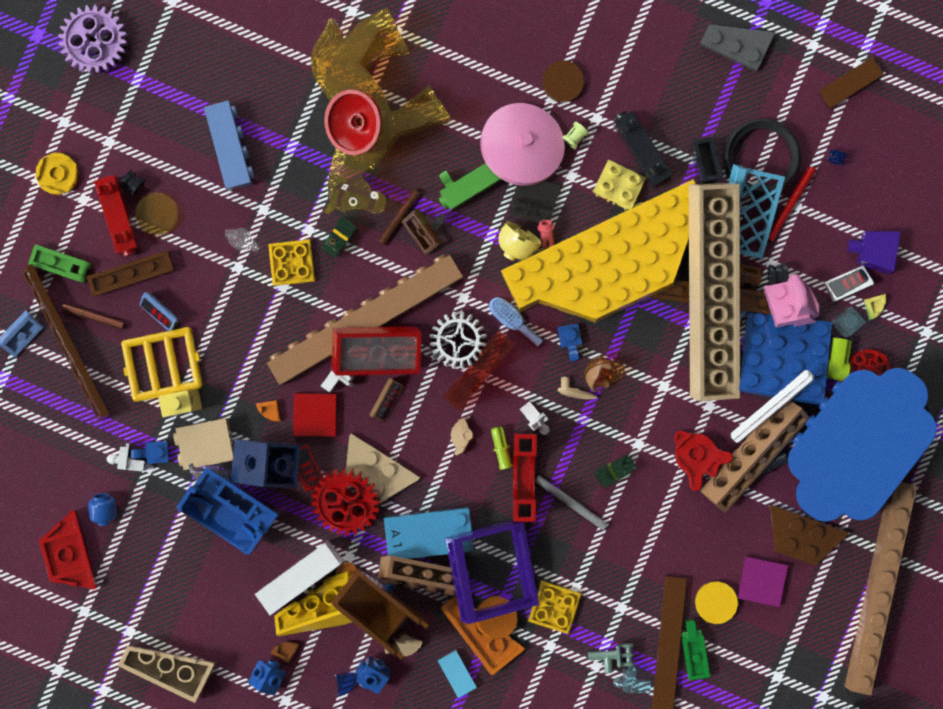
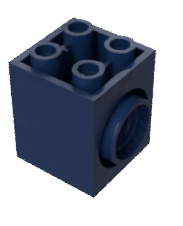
M235 439L231 482L260 487L297 488L301 445Z

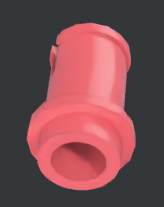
M542 220L538 225L541 246L543 248H547V240L549 247L555 244L553 238L554 224L551 220Z

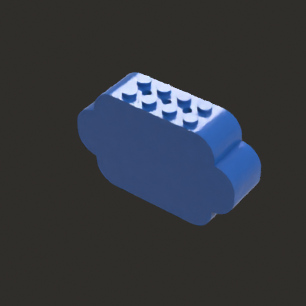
M890 369L880 377L871 371L858 370L849 374L843 382L839 380L832 389L834 392L830 399L825 398L818 407L821 409L817 416L812 415L807 421L806 426L808 428L804 433L799 432L793 440L795 445L789 453L788 465L792 474L800 480L796 490V498L800 507L813 518L820 521H832L843 514L855 520H866L873 517L879 512L934 440L936 423L932 415L924 409L928 400L927 388L920 378L906 369Z

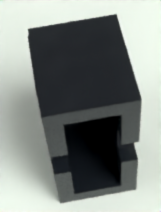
M714 136L692 141L690 149L699 184L720 181L723 178V173L717 156Z

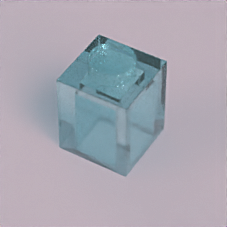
M852 306L845 308L831 321L844 337L851 336L866 323Z

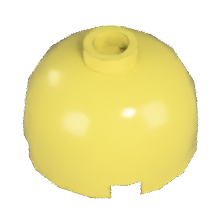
M507 221L499 233L498 240L501 249L505 251L503 255L512 261H515V259L524 260L533 256L540 248L541 240L527 230L525 232L520 229L521 226Z

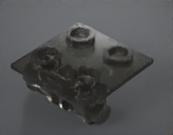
M546 181L530 186L517 185L508 215L536 223L542 220H551L560 185Z

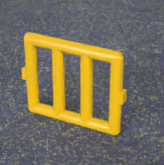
M190 327L122 341L121 345L126 368L123 369L125 376H128L133 401L139 402L158 398V396L202 388L203 383L198 363L201 360L199 353H196ZM184 336L193 382L181 384L172 339ZM164 340L173 386L160 388L151 343ZM143 345L152 387V390L141 393L131 352V347Z

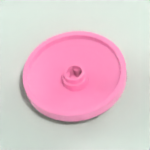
M514 103L501 107L490 116L481 133V152L487 166L496 176L514 185L530 186L548 179L559 167L565 149L564 139L562 138L563 134L555 119L543 109L526 103Z

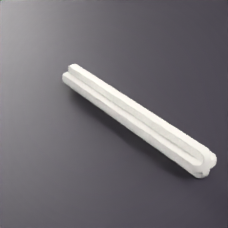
M805 370L731 433V438L736 443L741 442L814 380L813 374Z

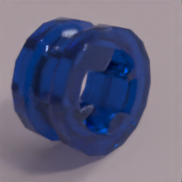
M829 150L830 157L826 161L831 164L845 166L846 162H844V159L848 155L841 151Z

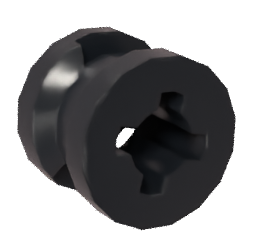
M130 170L121 180L119 187L127 189L130 195L135 197L144 187L146 180L137 177L136 172Z
M781 263L779 266L768 265L767 273L770 285L788 282L789 274L786 263Z

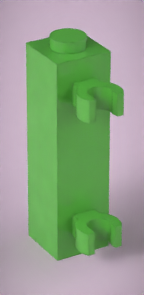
M486 163L454 183L447 171H444L439 177L446 188L439 191L441 197L438 199L444 209L449 208L452 212L502 181V179L496 176Z

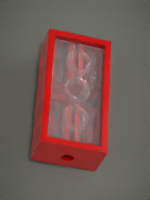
M416 326L332 328L331 370L336 376L420 374L422 332Z

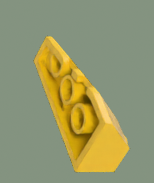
M346 571L327 578L323 581V585L316 590L311 589L307 592L306 597L298 602L294 601L274 616L276 635L283 636L351 623L352 621L339 612L331 603L351 578L349 572Z

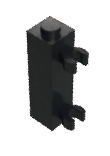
M623 111L615 116L616 121H614L613 127L651 187L654 188L673 175L633 111L628 113Z

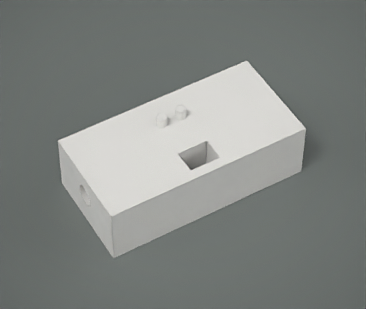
M328 540L260 589L255 595L268 614L271 615L300 593L304 592L306 594L309 592L307 588L311 587L313 589L316 587L314 583L338 567L343 562V559Z

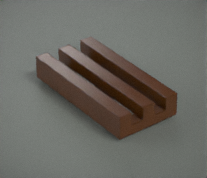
M418 208L401 221L425 255L432 252L442 243Z

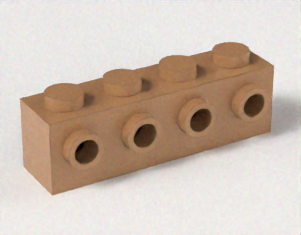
M395 556L381 557L378 578L384 579L385 584L397 585L398 582L405 583L404 587L417 589V586L424 587L426 592L437 593V590L444 591L443 595L456 596L451 567Z

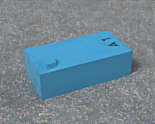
M469 507L384 517L388 556L405 559L448 554L446 537L472 531ZM473 539L462 542L464 552L474 551Z

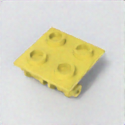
M608 160L593 193L596 196L608 199L607 202L613 201V205L617 203L624 210H630L646 177Z

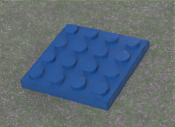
M748 311L740 366V392L774 397L805 370H808L813 374L814 380L791 400L820 405L825 395L832 323L816 320L815 323L795 327L794 324L776 328L772 315Z

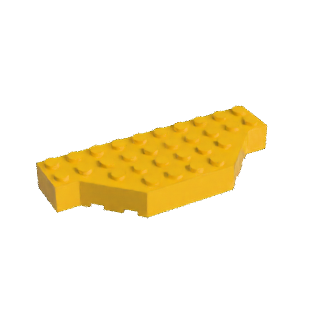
M694 180L686 182L501 270L519 311L522 312L537 304H542L596 323L672 287L689 239V185L695 184Z

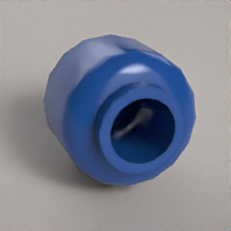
M99 493L93 495V498L88 502L90 520L98 523L99 526L110 525L111 521L117 517L116 500L110 494Z

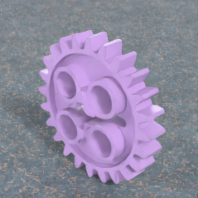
M86 5L84 12L77 8V15L70 12L72 19H64L67 26H60L64 34H59L58 37L64 41L58 43V45L65 48L61 51V54L63 56L68 55L65 60L68 63L72 62L71 66L74 69L79 66V71L82 73L86 68L87 72L91 75L94 69L98 74H101V68L108 72L109 64L116 67L115 59L122 61L119 53H126L122 46H126L128 43L122 38L127 37L128 34L121 32L126 27L123 24H119L121 21L119 17L114 18L115 14L113 11L107 14L105 7L99 11L97 5H94L93 10ZM95 21V26L88 30L86 28L87 23ZM112 33L111 40L104 42V35ZM91 37L97 39L95 43L90 41ZM77 38H82V44L78 47H75V40ZM95 50H100L99 57L96 59H92V52Z

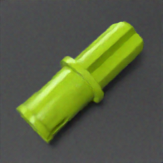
M501 426L491 429L495 445L493 450L497 454L499 469L511 468L513 465L508 450L510 445H507L504 429Z

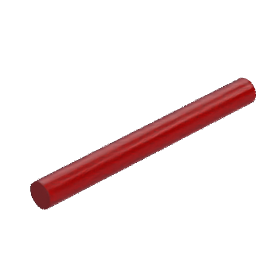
M809 166L770 230L769 241L773 242L814 176L817 171L814 167Z

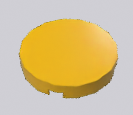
M51 153L39 161L35 176L39 186L44 191L53 195H62L70 192L78 182L79 171L77 164L69 156L63 153Z
M712 581L704 584L698 590L695 597V606L699 616L705 621L721 624L730 620L736 613L738 601L734 590L723 582Z

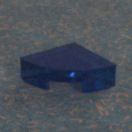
M357 672L336 674L338 696L345 695L353 689L356 684Z

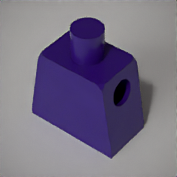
M864 232L861 235L860 241L849 239L847 252L858 253L857 264L889 275L895 270L900 232Z

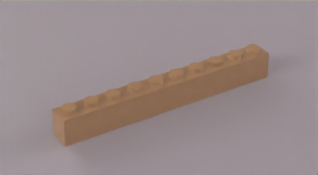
M444 254L433 260L435 264L428 268L426 265L415 271L416 275L410 279L408 276L397 281L398 286L393 289L389 286L380 291V296L373 300L370 297L360 303L362 305L361 308L357 310L352 308L342 314L344 318L339 321L335 319L329 321L324 325L325 329L318 332L316 329L306 335L307 339L300 343L298 340L288 346L289 350L283 354L279 351L270 356L271 361L267 362V365L279 385L285 384L332 356V328L381 327L463 279L451 256L445 257Z
M901 482L884 504L844 686L853 692L866 695L872 694L917 489L915 485Z

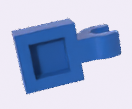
M578 323L557 327L561 348L567 347L570 362L577 361L579 356L576 346L582 345Z
M168 441L147 442L146 449L130 450L131 458L147 457V464L169 462Z

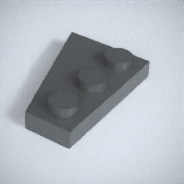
M709 24L699 45L756 72L775 32Z

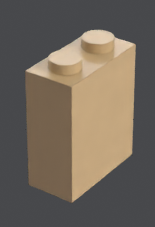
M229 418L175 428L176 433L173 434L176 446L179 445L180 454H178V462L180 467L183 466V470L233 460L234 443Z

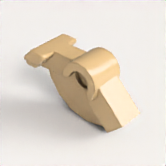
M465 418L458 420L451 431V440L454 446L457 447L454 453L456 456L464 454L468 443L473 439V433L469 429Z
M405 632L394 639L404 656L415 653L418 648H421L423 642L421 639L412 637Z

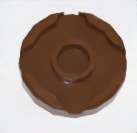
M566 60L556 61L549 65L542 78L545 94L555 102H571L579 96L584 85L583 73L580 68L573 62Z

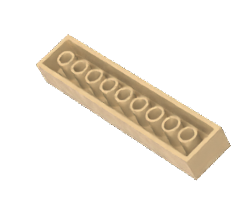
M734 183L689 185L690 398L698 401L740 398L739 184Z

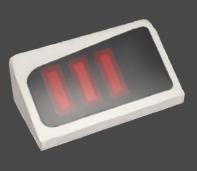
M864 266L824 282L832 302L874 284Z

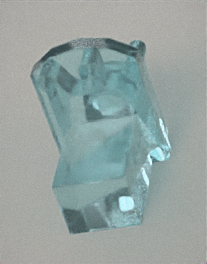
M635 666L623 669V678L617 677L613 681L616 687H622V690L626 693L651 692V682L636 680Z

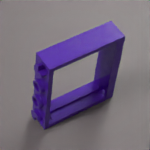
M512 520L445 538L461 622L472 624L539 605L537 597L539 591L534 581L535 569L531 565L530 559L532 552L527 543L526 536L528 531L525 530L524 522ZM511 529L523 598L475 611L462 542Z

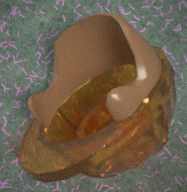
M598 356L591 359L587 364L583 377L591 390L597 392V388H608L609 384L618 381L623 376L625 369L621 362Z

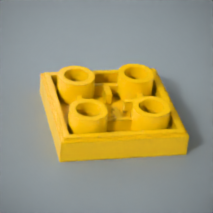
M310 239L268 244L273 286L315 282Z
M541 580L538 587L539 593H537L539 605L532 607L528 621L569 634L581 593Z

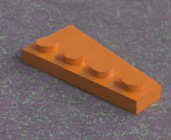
M453 596L440 606L441 610L490 675H494L525 650L509 635L502 639H490L479 631L477 623L467 624L461 622L456 596Z

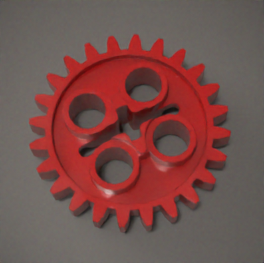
M343 467L341 473L334 469L333 476L327 472L325 478H320V484L315 485L314 489L316 491H313L311 496L315 498L312 500L311 505L317 506L314 508L313 513H319L316 520H324L322 527L329 524L330 532L336 528L338 535L341 534L342 530H345L347 536H349L350 530H353L355 535L358 533L359 528L365 531L366 525L371 526L373 523L372 519L376 520L377 513L375 512H379L380 506L376 505L381 500V498L376 497L379 490H372L375 482L368 484L369 476L364 479L361 478L362 471L355 475L354 468L351 469L350 473H347L345 467ZM348 486L355 487L357 492L349 491ZM328 492H334L337 497H330ZM359 505L363 507L364 511H357L354 506ZM335 511H340V512H342V513L344 514V516H343V517L337 516V515L335 514Z

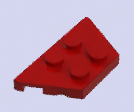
M72 510L39 540L49 581L94 590L98 587L77 510Z

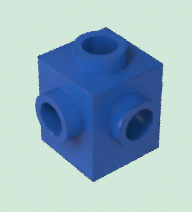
M369 655L366 661H361L356 669L358 673L356 682L364 689H369L378 694L389 680L391 668L386 666L382 660Z
M271 659L268 662L258 660L248 683L259 692L275 696L286 672L279 668L280 664Z

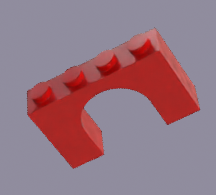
M514 433L513 521L536 522L534 479L537 434Z

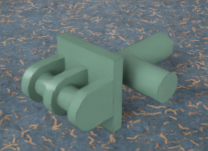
M618 643L616 651L588 652V660H604V673L613 672L612 659H617V667L634 666L635 662L632 661L634 653L631 649L633 643Z

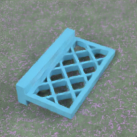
M733 164L728 183L739 184L740 215L743 214L748 222L740 227V232L750 226L755 234L746 241H744L740 234L742 242L740 244V254L763 259L785 177ZM748 173L756 175L759 181L750 188L746 184ZM771 178L778 180L776 188L769 192L764 183ZM761 185L766 194L756 200L751 191ZM749 194L753 203L743 208L740 204L741 197ZM769 198L771 207L763 213L759 203ZM756 206L761 215L750 221L746 211ZM763 218L766 223L765 229L757 233L753 224ZM758 239L760 243L758 252L750 251L747 244Z

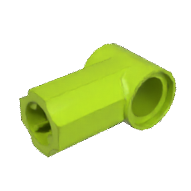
M841 338L832 339L827 366V379L844 381L849 375L850 364L848 361L852 341Z

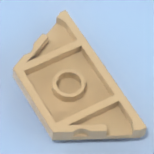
M351 434L349 436L346 471L350 473L351 469L354 468L355 475L362 471L361 478L364 479L369 476L368 484L375 482L372 490H379L376 497L381 498L380 503L420 478L355 435Z

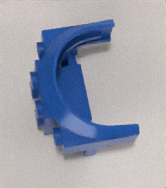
M209 467L205 468L195 485L189 487L177 505L180 512L199 522L248 555L259 547L269 532V528L279 515L263 504L264 500L240 484L231 482V478H224Z

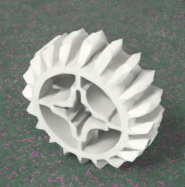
M452 312L453 319L449 320L446 314L444 315L445 323L440 319L437 321L441 325L440 328L433 326L432 329L437 332V335L430 334V338L436 339V342H431L430 346H437L438 349L432 351V353L435 355L440 352L441 355L437 360L441 361L443 358H446L445 366H448L449 362L452 361L453 369L456 368V363H460L461 369H464L463 362L467 361L468 365L472 366L470 359L473 357L475 361H479L475 354L477 352L482 355L484 354V351L479 349V346L486 347L487 343L480 342V339H484L487 336L486 334H479L480 331L484 330V327L476 328V325L479 323L478 319L473 323L470 322L472 319L471 314L466 320L463 319L464 312L460 313V318H456V312ZM458 323L457 330L453 335H442L446 327ZM464 324L474 331L476 340L464 336ZM461 330V339L469 341V343L464 342L463 345L458 346V351H456L455 342L447 338L453 339ZM441 341L453 345L452 357L443 351ZM463 346H475L469 355L459 358L460 349Z

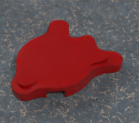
M678 431L674 436L676 442L675 460L681 470L688 475L692 491L701 490L704 474L716 477L719 467L723 464H729L733 460V455L730 452L718 449L714 442L704 434Z

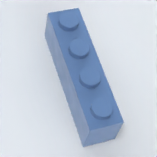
M229 101L204 107L225 188L228 191L253 185L254 172L252 166L248 167L246 160L249 158L247 147L242 146L241 138H244L241 126H237L235 118H238L236 106H232Z

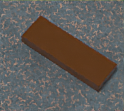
M871 57L818 92L830 109L884 74L874 58Z

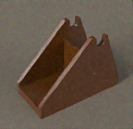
M360 569L355 571L331 602L339 612L392 655H397L401 660L405 656L393 637L410 617L425 629L429 627V624L412 603Z

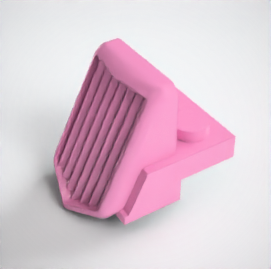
M790 275L788 282L765 286L764 293L776 328L794 324L796 327L816 322L815 318L819 316L818 301L811 288L799 275Z

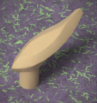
M569 377L561 378V388H558V392L578 399H597L596 395L581 391L578 388H570Z

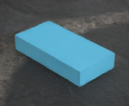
M457 650L438 659L458 698L477 688Z

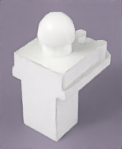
M331 371L321 387L331 392L339 380L347 386L353 387L354 382L352 380L354 376H336Z
M530 401L520 408L521 412L529 420L530 423L528 425L533 431L538 428L539 432L543 435L549 433L550 429L544 423L548 418L543 412L540 414Z
M126 443V447H120L119 456L115 454L107 456L108 463L112 465L118 464L117 469L143 472L144 460L128 459L129 443Z

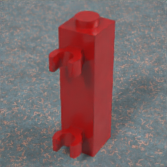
M111 175L95 180L94 184L116 254L123 255V257L135 255V251L140 250V245L122 188L119 187V178Z

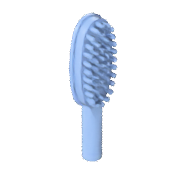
M498 297L491 300L489 304L490 311L499 322L512 330H519L537 347L543 342L538 335L524 324L522 315L512 304Z

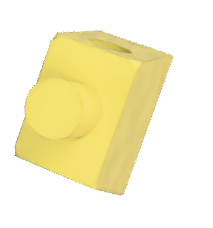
M198 389L158 396L163 418L203 410Z

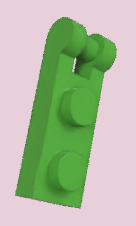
M36 244L28 262L29 265L32 264L35 267L82 283H86L87 271L92 266V263ZM74 265L80 266L78 274L72 273Z

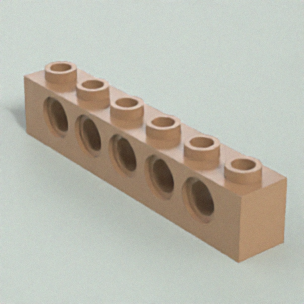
M791 400L788 401L748 435L742 445L733 452L732 462L722 465L718 470L717 476L712 477L706 482L700 492L726 513L810 419L801 407Z

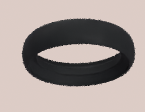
M767 118L752 119L740 124L729 135L723 149L722 161L728 179H730L734 164L733 150L738 139L748 131L768 129L779 134L789 147L790 165L784 175L785 179L782 190L787 188L795 179L801 163V150L794 134L782 123ZM746 182L749 188L753 186L752 184ZM777 183L766 186L767 190L770 192L775 189ZM762 186L751 191L753 196H764L766 194Z

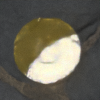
M154 192L143 197L136 207V219L139 225L150 234L162 235L168 233L175 227L178 221L179 211L176 203L171 197L163 193Z

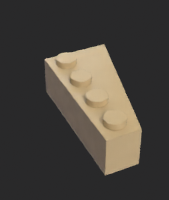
M130 645L127 646L118 666L196 703L216 662Z

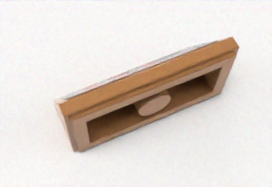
M391 378L388 379L370 416L385 422L404 386Z

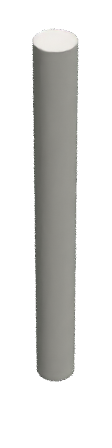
M540 475L535 479V483L604 531L608 523Z

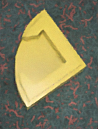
M886 294L864 300L869 320L876 318L882 312L886 304Z

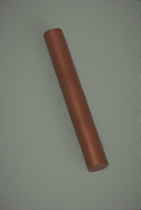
M413 189L378 239L383 245L387 243L421 193Z
M66 303L62 306V311L120 330H123L125 322Z

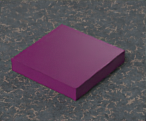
M745 556L737 598L780 607L788 565Z

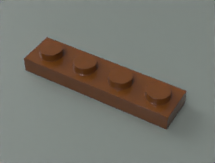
M166 250L86 277L92 295L96 297L173 272L175 269L169 251Z

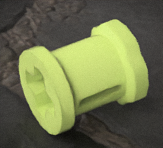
M574 122V127L567 135L562 137L564 142L574 150L578 147V143L584 136L589 135V132L578 122Z

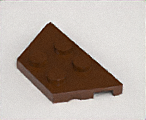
M769 505L774 551L816 566L848 534V532Z

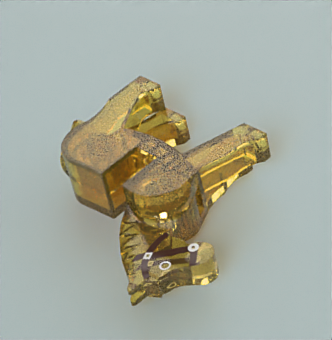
M387 7L359 22L344 38L337 21L330 18L323 33L313 47L311 55L312 72L319 88L330 102L341 91L349 89L361 90L375 100L382 116L381 135L371 150L360 155H348L336 148L328 178L330 201L325 209L326 215L336 210L345 215L347 212L354 210H364L373 214L384 212L387 207L386 197L381 192L372 191L370 185L363 179L364 176L387 157L400 135L420 131L429 125L451 122V117L441 100H438L430 85L398 110L390 111L382 90L368 72L373 64L383 58L404 56L409 53V48L400 35ZM385 33H390V34L385 35V36H383V37H379V36H381V35H383V34H385Z

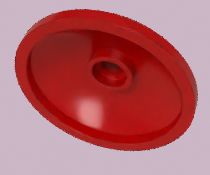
M349 89L339 92L329 102L324 121L327 136L334 147L348 155H360L371 150L378 142L382 131V116L375 100L361 90Z

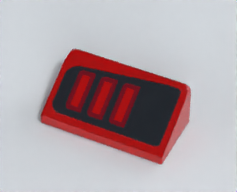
M305 445L300 448L298 478L305 492L314 489L316 484H320L319 480L323 475L309 446Z

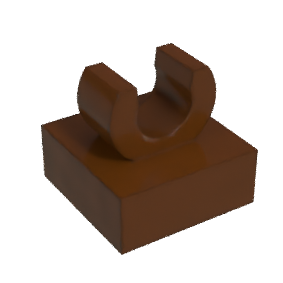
M740 264V288H743V284L747 282L751 283L750 290H754L756 284L760 285L762 278L761 269Z

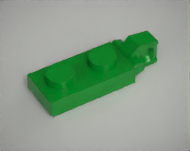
M685 620L687 632H682V644L688 680L710 678L704 635L701 629L696 630L695 620Z

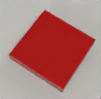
M294 393L293 436H336L337 394Z

